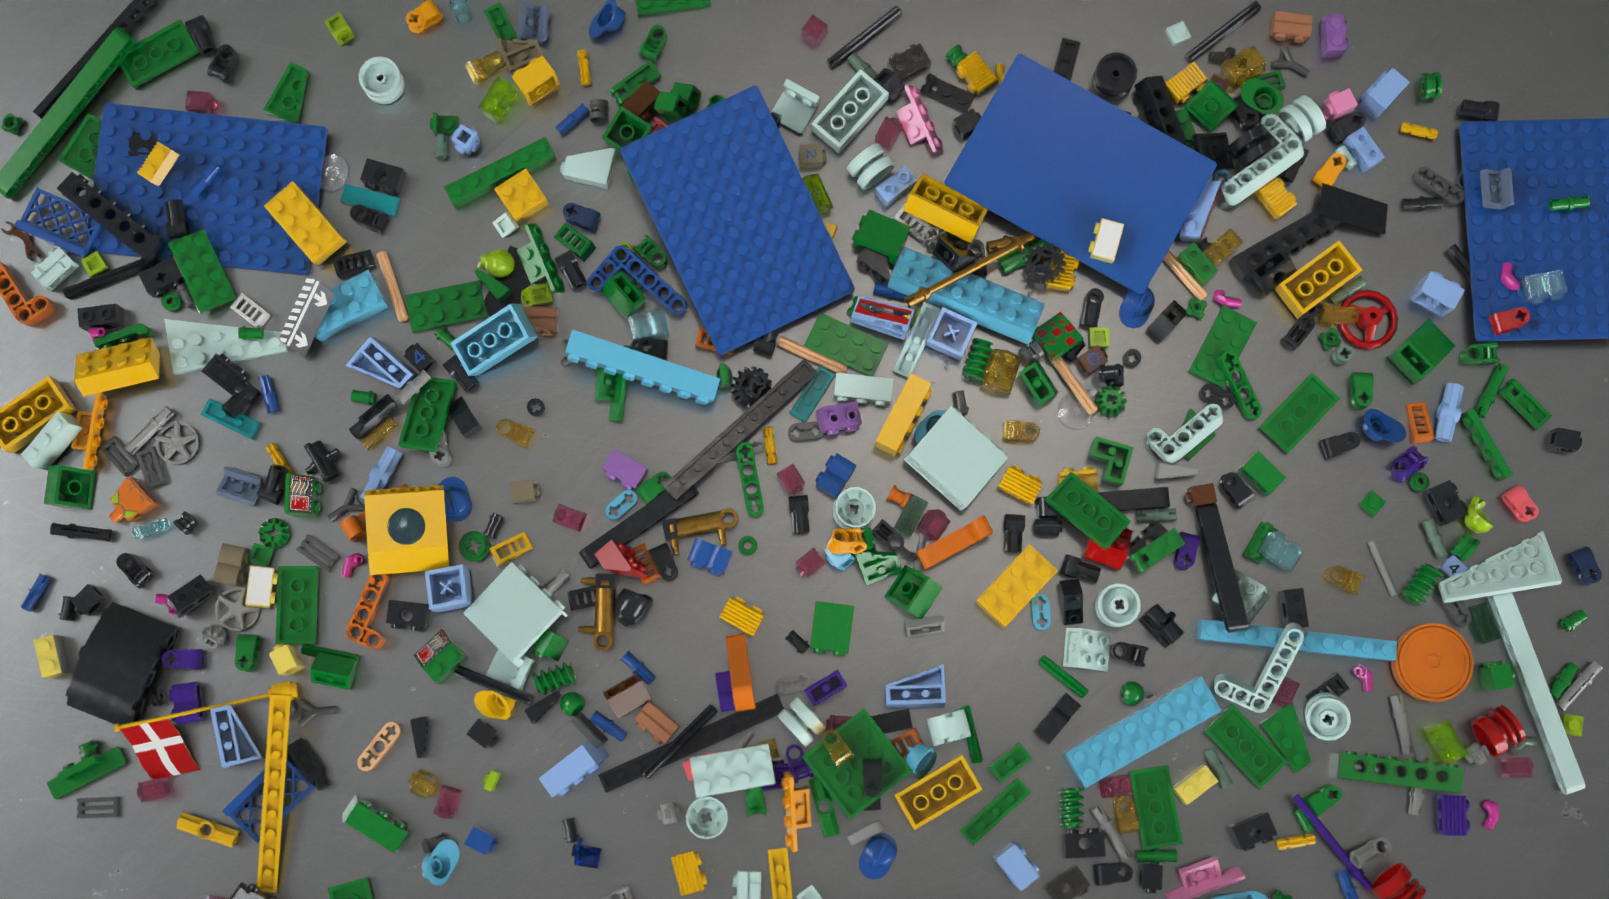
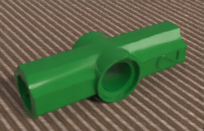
M1039 238L1025 244L1024 251L1019 252L1016 249L999 258L998 262L1001 270L1006 274L1022 265L1025 266L1024 262L1029 261L1025 256L1032 254L1030 249L1036 250L1037 244L1043 247L1045 241Z
M818 777L809 779L824 838L840 834L830 793ZM820 802H829L830 809L827 812L820 811Z

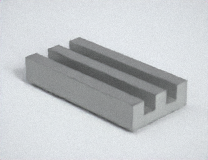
M940 615L905 621L907 638L944 632V616Z

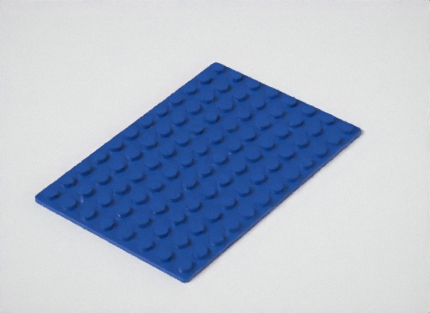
M1018 54L944 183L949 188L1027 232L1034 234L1050 245L1054 244L1056 248L1059 247L1064 253L1135 293L1142 295L1217 164L1027 56ZM1102 218L1124 224L1115 260L1112 264L1090 258L1091 252H1088L1090 242L1094 241L1096 234L1093 233L1096 222L1099 223Z
M754 85L620 149L630 174L719 355L732 351L855 291L849 274L758 86Z
M106 103L103 108L93 186L98 187L103 192L102 196L106 199L108 197L113 199L118 204L116 206L121 211L123 209L127 210L132 215L131 219L137 222L139 220L147 227L146 231L148 233L154 232L162 239L160 242L164 248L154 259L167 260L173 257L168 242L179 238L169 239L167 236L166 223L168 220L165 202L175 199L183 201L185 219L189 223L190 234L205 229L221 266L308 275L310 273L311 260L268 212L264 205L293 181L300 186L318 207L328 129L324 126ZM133 133H140V137L143 140H149L152 136L157 142L162 143L179 154V157L160 186L151 183L137 173V171H140L139 168L142 167V164H144L143 161H146V158H148V155H128V151H130L129 138L132 137ZM142 147L138 150V152L149 153L148 149L145 147ZM213 162L216 166L211 172L217 166L221 171L198 196L192 195L188 188L199 177L198 174L201 175ZM96 202L93 208L99 207L101 202ZM116 213L110 214L108 220L113 219ZM90 218L88 221L89 228L96 226L97 222ZM130 225L123 227V231L130 229ZM103 227L90 252L98 251L99 253L140 257ZM88 234L86 236L85 246L89 240ZM145 236L139 237L137 243H142L145 240Z
M1609 118L1462 122L1459 125L1475 339L1477 341L1609 339ZM1511 168L1514 205L1502 210L1483 208L1480 171L1484 169L1501 171ZM1569 195L1572 197L1588 195L1590 197V206L1587 208H1573L1572 211H1566V209L1550 211L1548 209L1549 199L1565 198V196ZM1503 263L1513 264L1511 274L1520 282L1519 289L1510 290L1501 282L1500 277ZM1518 307L1526 308L1529 311L1530 318L1522 327L1500 335H1494L1488 319L1490 315Z

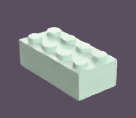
M860 69L811 123V131L840 154L888 101L889 92Z
M769 744L690 758L696 798L776 783Z

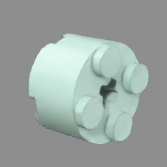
M964 709L927 719L934 746L971 736Z

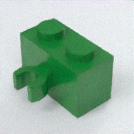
M620 271L608 279L601 291L626 319L641 308L646 298L641 293L644 286L637 288L634 285L637 280L633 279L630 281Z

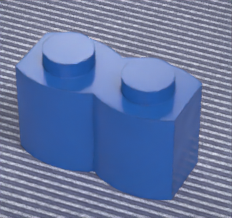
M838 453L835 456L831 455L825 464L828 466L824 473L821 471L815 480L818 482L816 485L818 489L835 499L856 468V464Z
M696 538L688 560L691 561L690 565L699 569L705 566L709 568L708 572L719 576L720 573L725 574L733 552Z

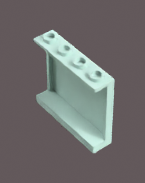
M950 406L904 460L962 511L976 497L1008 457L1005 455L1004 450L996 447L987 435L977 430L973 422L967 421L958 409Z
M511 562L463 614L512 663L520 667L524 663L520 657L561 614L565 617L568 615L563 611L565 607L558 600L554 602L551 599L553 595L547 589L543 588L541 590L538 587L540 583L533 576L529 578L526 575L528 571L521 564L517 567Z

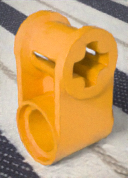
M427 0L407 13L406 22L412 33L419 34L428 27L438 23L443 18V14L433 0Z
M1340 153L1333 154L1318 170L1312 181L1321 187L1322 183L1332 186L1346 164L1345 156ZM1334 161H1337V162H1338V163H1337V166H1334V165H1333V164H1334Z
M837 528L833 530L827 543V548L834 554H858L865 551L867 545L862 539V530L860 528Z

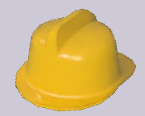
M486 690L479 691L474 697V702L479 712L486 717L496 719H508L516 700Z

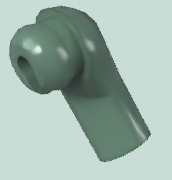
M1526 736L1525 740L1517 743L1515 747L1509 746V753L1517 755L1524 746L1535 747L1536 737Z

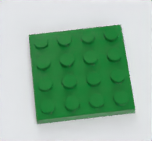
M865 708L802 756L849 820L853 819L912 772L911 768ZM862 759H882V789L876 797H869L864 792ZM871 782V785L867 786V789H869L871 793H874V791L878 789V786H875L874 782Z

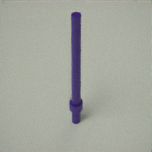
M1299 794L1293 797L1295 803L1350 869V874L1354 879H1358L1366 890L1371 889L1372 884L1364 875L1365 872L1362 868L1358 869L1352 864L1349 855Z

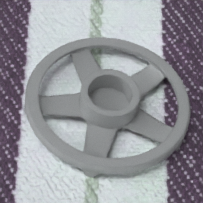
M175 421L165 425L155 437L158 455L164 461L171 464H182L189 461L198 450L199 438L197 432L192 426L184 422ZM180 425L189 428L193 434L181 436ZM174 426L172 437L162 436L165 430ZM195 439V448L190 455L185 446L186 443ZM160 442L169 445L165 456L160 450ZM175 451H179L186 458L181 461L169 460Z
M231 588L218 597L214 611L217 621L224 628L231 631H242L252 626L257 620L260 608L244 605L247 589ZM241 591L235 602L225 597L231 592ZM220 601L229 608L221 617H219L218 613ZM256 612L253 620L245 626L244 613ZM231 617H235L239 628L230 627L223 622Z

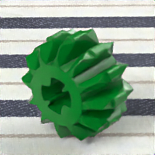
M1109 385L1107 390L1103 386L1101 392H1096L1098 398L1094 400V403L1100 404L1097 406V410L1103 409L1101 415L1104 416L1108 412V416L1112 417L1114 412L1118 416L1120 415V410H1125L1126 407L1123 404L1127 403V399L1121 398L1125 395V392L1118 393L1120 387L1117 386L1113 390V386ZM1114 399V402L1108 404L1107 400Z

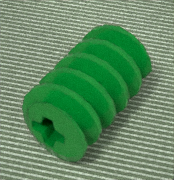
M973 338L972 342L974 345L970 346L972 352H969L967 355L970 359L965 361L967 366H964L962 369L965 372L963 375L973 380L984 381L980 374L987 373L983 366L989 367L985 359H992L988 352H994L990 347L993 343L984 339Z
M1427 563L1420 565V571L1415 572L1416 577H1412L1411 583L1406 585L1407 590L1404 589L1402 591L1403 597L1417 606H1420L1419 601L1426 603L1423 595L1431 596L1427 591L1428 589L1435 590L1432 583H1440L1436 577H1444L1438 569Z
M563 662L562 669L556 664L555 671L548 667L547 674L540 670L539 677L533 672L534 683L539 694L540 691L544 695L547 694V688L550 692H554V686L560 690L562 689V683L565 687H569V680L574 685L577 683L571 663L570 666H567Z
M1063 787L1065 790L1060 791L1059 794L1065 796V798L1060 799L1059 802L1063 803L1064 806L1060 807L1059 810L1063 811L1064 814L1060 815L1059 818L1063 819L1064 822L1060 823L1059 826L1063 828H1082L1078 825L1084 823V820L1078 817L1084 815V812L1078 809L1084 807V804L1078 801L1084 799V796L1078 793L1084 791V788Z

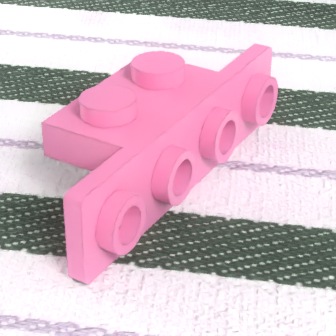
M905 85L904 87L911 103L899 109L896 113L910 145H915L927 138L933 153H943V143L935 133V125L928 117V109L921 101L919 89L914 85Z
M1214 856L1179 869L1183 886L1168 891L1165 895L1167 899L1198 898L1203 894L1217 891L1227 885L1236 884L1244 880L1245 875L1239 866L1221 872L1218 860Z

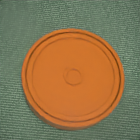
M1438 623L1417 625L1405 631L1397 640L1396 661H1391L1392 673L1400 688L1411 697L1425 702L1446 701L1459 695L1470 682L1474 667L1472 651L1464 637L1453 628Z

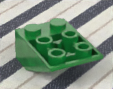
M1427 319L1388 358L1416 384L1427 376L1455 345L1430 319Z

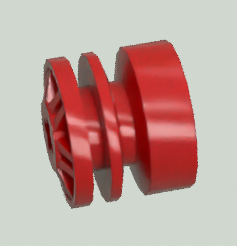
M1499 705L1495 710L1489 711V717L1482 715L1471 723L1475 737L1481 745H1486L1490 755L1493 757H1498L1508 751V745L1515 747L1517 743L1523 742L1526 738L1522 725L1504 705Z
M1403 862L1394 864L1375 879L1370 887L1379 899H1422L1426 893L1424 886L1419 885L1418 879L1410 880L1412 872Z

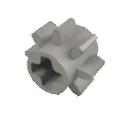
M933 227L925 233L927 238L923 241L932 251L936 246L938 238L948 237V235L941 228Z
M210 624L201 633L203 635V643L209 648H218L227 639L225 637V629L219 624Z
M1475 742L1465 748L1467 753L1463 756L1469 764L1474 763L1475 766H1479L1489 760L1486 755L1490 754L1486 745L1482 744L1480 746L1478 742Z
M675 802L661 804V810H657L658 820L663 819V825L678 822L677 817L682 816L681 809L675 806Z

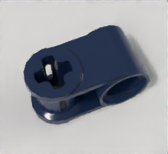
M568 203L563 208L564 219L567 223L589 232L595 231L601 215L598 211L575 203ZM572 211H575V214H572V216H569V213H572Z
M1588 546L1568 553V560L1580 583L1591 585L1601 580V570L1598 567L1592 550ZM1589 573L1592 574V577L1588 578L1587 576Z

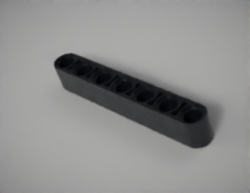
M693 485L676 501L665 491L583 548L579 555L589 569L595 567L600 562L594 554L610 540L627 545L699 494L698 490Z
M1168 487L1097 492L1120 512L1170 507ZM1048 496L1036 498L1038 518L1063 516L1045 501Z
M1216 503L1196 506V517L1226 631L1230 633L1247 630L1248 620Z

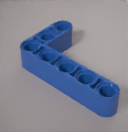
M616 246L587 279V285L591 290L601 291L608 279L624 268L671 312L682 314L688 307L687 301L625 246ZM624 249L627 253L626 257L620 260L618 252ZM634 262L640 263L641 268L638 272H633L632 270ZM609 263L614 266V270L610 274L605 271V267ZM648 275H653L655 278L652 285L646 283ZM598 277L601 280V285L595 288L593 280ZM663 287L669 290L666 298L660 296V290ZM677 300L683 303V307L679 311L674 309V302Z

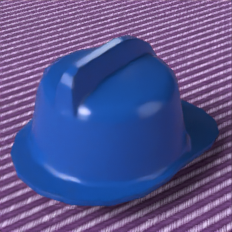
M607 0L590 24L589 36L596 38L604 31H613L619 28L626 16V12L617 6L616 0Z
M1147 287L1142 295L1130 289L1128 290L1119 310L1120 320L1125 326L1139 328L1146 323L1155 304V296L1151 289Z
M1377 409L1366 411L1364 415L1365 422L1361 428L1370 439L1375 441L1385 439L1390 442L1399 443L1406 438V430L1400 422Z
M454 476L443 479L439 485H444L446 518L454 522L466 519L471 513L472 503L464 481Z
M878 833L869 839L859 859V869L865 877L873 880L880 879L889 871L897 854V844L894 838L885 833Z

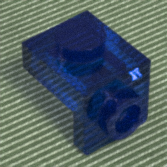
M579 838L577 845L574 844L571 856L575 857L574 865L598 869L602 848L583 846V838Z

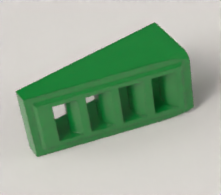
M567 223L553 236L583 261H586L596 249L591 240ZM570 231L569 235L565 239H563L566 233Z
M479 269L475 270L479 280L500 303H503L513 294L504 284Z
M720 363L716 371L717 378H720L718 388H732V371L725 363Z

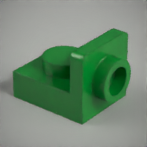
M433 112V118H430V129L433 130L436 136L439 134L452 136L454 131L459 128L458 116H439L438 113Z
M863 528L862 539L867 545L865 551H876L875 539L871 528Z

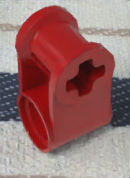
M1518 307L1490 315L1488 319L1494 335H1500L1522 327L1528 322L1530 313L1526 308Z

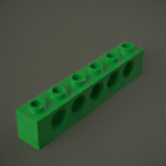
M1345 751V754L1339 755L1337 778L1460 794L1463 793L1464 769L1458 768V764L1446 763V766H1438V762L1426 761V764L1418 763L1417 759L1412 758L1398 761L1395 756H1385V759L1377 758V754L1365 753V756H1358L1355 751ZM1357 761L1364 763L1365 769L1363 772L1355 769ZM1376 764H1382L1385 767L1384 774L1381 775L1375 771ZM1397 766H1401L1405 769V775L1403 777H1399L1396 774L1395 770ZM1417 769L1425 771L1426 776L1423 780L1417 778ZM1438 771L1445 773L1446 780L1444 782L1438 781L1436 777Z

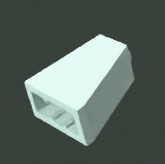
M608 148L566 156L565 162L561 164L560 173H562L564 180L608 189L617 155L616 150Z

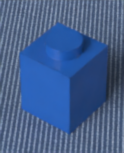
M475 825L464 844L486 855L489 852L492 853L497 845L495 839L497 836Z

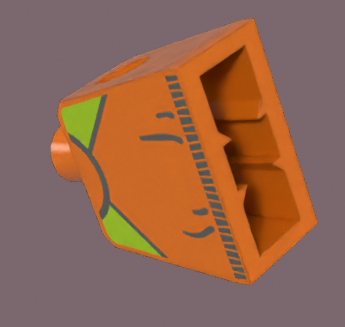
M129 476L110 499V502L116 509L108 516L116 524L124 517L128 521L134 522L160 504L136 478Z

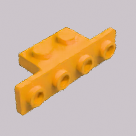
M96 393L93 412L78 411L76 420L83 429L73 439L71 446L72 449L86 451L83 468L91 471L94 470V466H96L98 461L96 455L97 447L101 444L100 430L104 426L103 413L108 404L106 396L101 393Z
M786 771L783 772L784 778L781 780L782 788L785 791V797L782 799L783 807L786 809V816H784V825L787 828L785 843L793 852H798L796 829L811 826L810 791L807 786L794 788L793 776Z

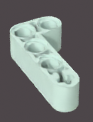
M1209 404L1170 437L1160 428L1151 429L1147 435L1151 449L1167 464L1176 463L1223 423L1222 410L1217 404ZM1198 426H1203L1200 430L1195 429ZM1155 438H1161L1160 441H1153ZM1183 438H1188V441L1181 442ZM1169 450L1174 451L1172 454H1166Z

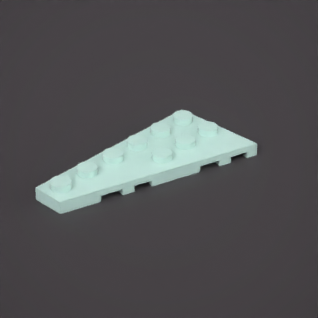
M164 319L172 369L175 375L202 370L216 353L219 356L223 353L231 360L229 364L288 352L287 345L279 340L282 332L264 330L263 340L246 339V341H243L238 337L239 327Z
M1541 531L1537 533V536L1531 539L1527 538L1521 544L1509 547L1486 559L1485 562L1479 565L1476 564L1470 567L1469 570L1440 582L1438 587L1443 602L1449 603L1561 584L1562 578L1545 534Z

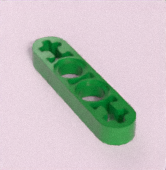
M1231 350L1221 352L1218 356V363L1242 414L1247 419L1259 418L1262 414V407L1238 356ZM1227 356L1231 357L1229 362H1225ZM1234 371L1240 374V379L1237 382L1232 379ZM1242 388H1245L1248 391V396L1246 399H1243L1240 396V391ZM1254 407L1255 411H1253V414H1250L1249 411Z
M742 442L737 446L736 454L746 508L750 515L759 516L764 510L754 450L750 443ZM743 445H746V448H750V452L747 455L748 459L752 457L753 461L741 463L740 459H744V455L739 453V450L742 449ZM746 464H750L754 468L751 475L743 473V466ZM749 483L757 485L756 493L749 494L746 491ZM759 495L760 499H756V504L760 505L761 508L758 509L757 513H754L753 510H750V507L753 505L752 500L748 501L747 497Z

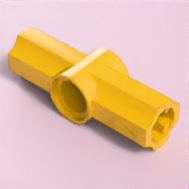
M182 812L177 821L176 828L232 848L239 838L238 830L186 812ZM207 824L212 829L209 835L204 830Z

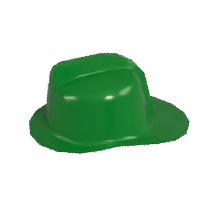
M1252 78L1242 85L1241 97L1244 103L1255 109L1258 113L1271 115L1279 112L1283 107L1284 96L1282 92L1267 82L1258 78Z

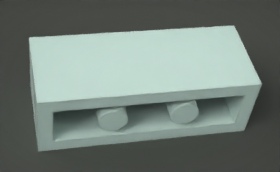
M836 373L834 398L838 402L843 403L853 400L861 405H867L868 402H872L876 406L886 407L887 404H891L894 379Z
M57 411L21 455L31 467L47 471L49 466L56 461L83 427L72 415Z

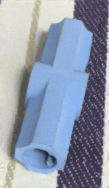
M1447 383L1445 386L1443 400L1436 414L1438 422L1434 439L1438 441L1452 442L1455 425L1459 421L1462 412L1460 403L1464 387L1460 384Z
M387 446L379 463L375 464L369 474V481L360 496L364 499L366 490L385 489V487L390 485L394 477V470L402 458V453Z

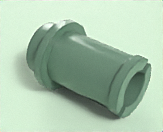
M439 134L436 136V150L433 151L436 159L445 160L449 154L447 152L449 137L446 135L444 138L443 134Z

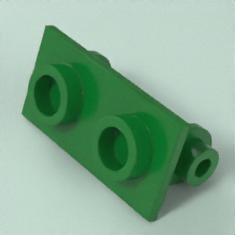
M1260 522L1243 555L1261 564L1278 529L1274 528L1269 522H1266V524Z

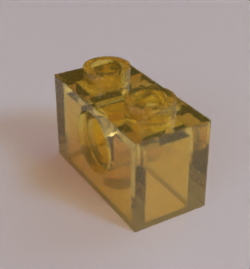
M1252 46L1248 49H1243L1235 57L1226 59L1222 64L1221 75L1230 83L1229 85L1234 90L1243 85L1247 80L1265 72L1266 60Z
M1230 228L1206 248L1203 253L1216 267L1238 249L1243 241Z
M994 349L983 385L995 392L1011 394L1022 358L1009 350Z

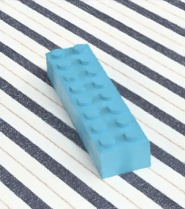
M904 246L887 287L909 296L918 291V288H928L954 273L941 261ZM969 274L931 294L929 300L926 301L940 309L942 307L977 322L978 325L1027 345L1034 334L1045 306L1043 302L974 274Z
M572 330L564 356H567L568 361L574 363L582 361L589 368L596 369L600 367L607 374L615 375L618 373L623 375V379L629 381L636 379L641 381V385L647 387L655 385L662 392L670 393L673 391L678 393V397L683 399L694 398L696 399L695 402L701 405L710 404L714 401L720 378L576 330Z
M1199 676L1063 752V755L1082 788H1087L1222 710L1202 676Z

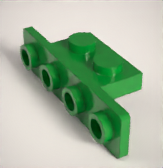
M533 223L525 224L524 226L531 242L519 248L517 252L530 284H536L546 278L553 293H563L565 291L563 281L557 273L556 264L549 254V247L544 242L540 227Z
M598 367L594 399L611 402L608 420L611 422L621 421L624 413L623 403L626 396V379H623V375L618 373L615 375L607 374L603 368Z
M119 746L101 755H92L90 753L81 757L80 762L76 764L73 762L62 767L63 771L57 773L58 777L48 781L47 785L53 798L59 799L125 765L127 762Z

